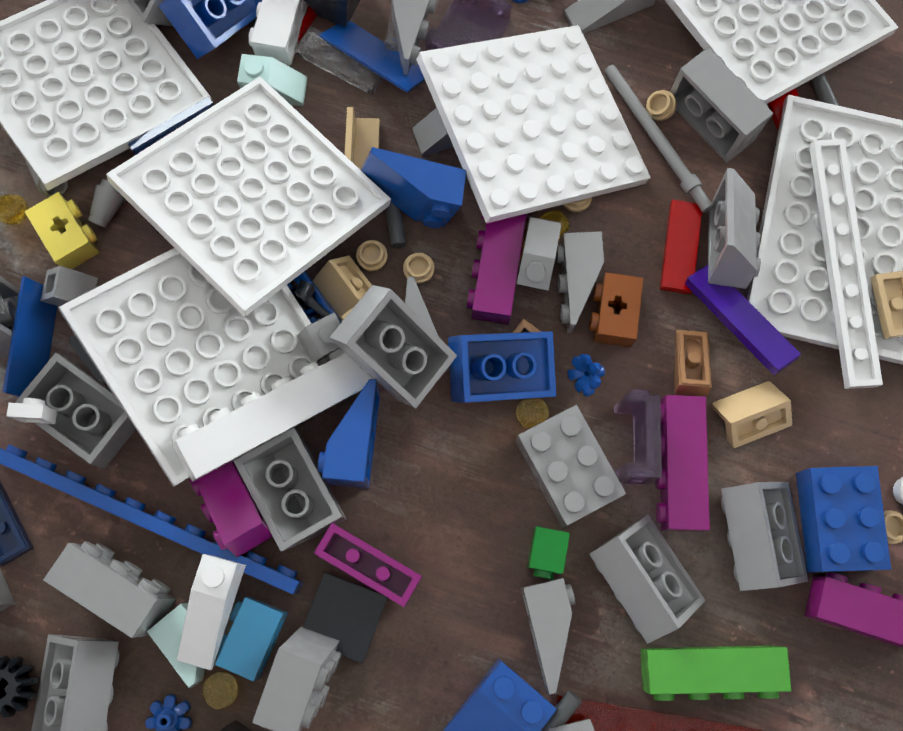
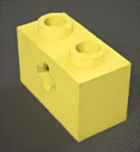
M57 192L24 211L54 262L59 266L73 269L100 253L94 244L98 238L88 224L82 225L79 217L83 216V214L72 199L66 201Z

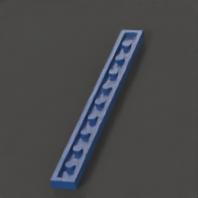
M8 444L6 449L0 448V464L201 554L213 555L246 565L244 573L288 593L298 594L302 587L303 581L296 579L298 572L281 564H279L277 570L265 565L267 558L252 551H248L246 556L242 554L236 557L228 548L222 550L217 542L204 538L206 531L191 524H187L185 529L174 524L176 518L159 510H157L155 515L144 511L146 504L127 497L125 502L114 497L117 491L98 483L94 489L84 484L87 479L86 477L67 470L65 475L56 472V464L40 457L37 458L36 462L25 458L28 454L27 451Z

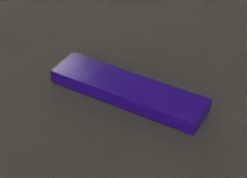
M708 265L687 278L685 285L774 376L799 358L801 353L735 287L708 283Z

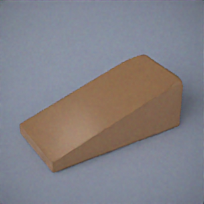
M676 330L674 395L707 397L712 388L708 332Z

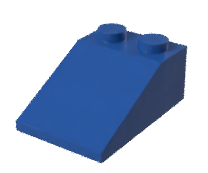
M165 0L159 7L194 56L199 59L255 19L257 5L262 0Z
M375 147L371 148L361 171L391 198L392 204L414 221L423 222L429 228L444 227L462 206L466 170Z
M553 331L448 337V347L457 355L449 366L451 402L466 403L556 397Z
M376 379L368 380L328 440L326 452H320L318 472H322V478L329 485L369 489L381 394Z
M498 659L442 731H541L557 708L503 661Z

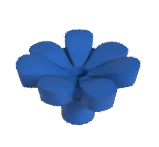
M588 354L573 357L571 362L575 369L568 370V378L570 380H577L574 387L578 393L583 391L584 396H590L595 393V388L601 385L600 378L605 375V369L599 363H592L591 357Z
M174 694L166 695L163 704L159 700H155L150 706V710L154 715L146 719V727L148 729L155 728L156 731H181L180 729H189L192 725V719L184 716V714L190 710V703L184 700L177 705V697Z

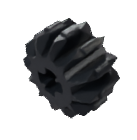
M8 656L0 657V714L4 718L13 717L16 711H25L29 707L27 699H33L38 695L35 690L31 689V685L38 683L40 679L38 677L30 678L29 675L35 666L32 664L23 666L24 658L20 656L13 657L12 659Z

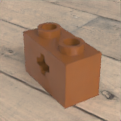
M605 272L601 282L595 283L593 301H598L597 312H592L589 323V331L594 332L593 342L631 347L637 340L644 278ZM611 305L616 306V311L619 312V314H613L614 309L611 307Z

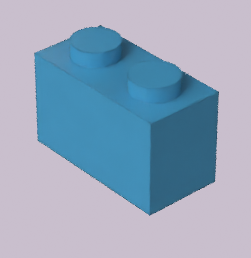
M245 597L243 602L238 601L230 616V621L234 623L229 634L223 635L217 653L219 656L215 665L253 682L260 679L288 612L253 597Z

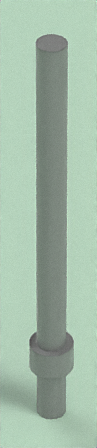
M615 65L608 66L604 71L680 179V186L685 194L691 195L703 213L709 211L714 205L702 190L703 184L696 174L690 173Z

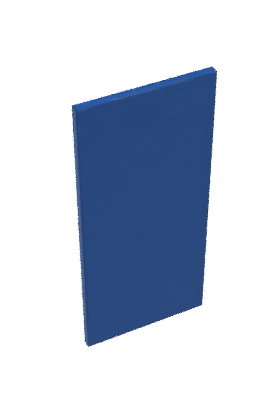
M349 21L347 27L336 24L319 35L320 38L406 93H409L425 81L418 63L417 66L411 65L408 76L404 75L399 51L352 21Z
M22 276L3 386V393L20 397L49 361L57 306L40 301L44 285L26 276Z

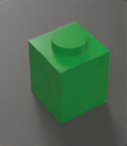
M538 526L533 528L526 568L534 570L533 576L553 580L554 574H563L570 533Z

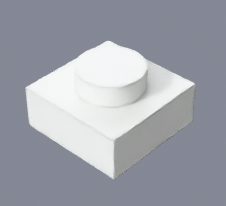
M23 398V403H8L6 416L24 423L55 424L57 411L46 406V401Z

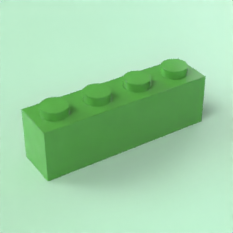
M765 645L640 648L643 691L653 694L654 700L672 701L675 700V694H688V699L709 700V693H723L724 699H745L744 692H757L758 698L774 699L780 698L779 692H791L787 647Z

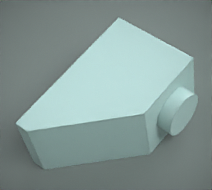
M242 54L237 78L240 89L261 77L290 105H304L308 81L307 76L273 57Z
M181 603L150 628L147 633L188 688L203 681L205 669L177 661L188 603Z

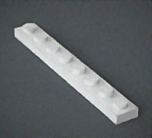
M845 139L814 140L809 145L844 387L845 389L879 387L883 385L846 142Z

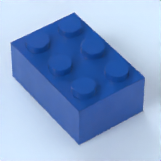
M878 466L808 468L797 472L796 480L807 573L891 570Z

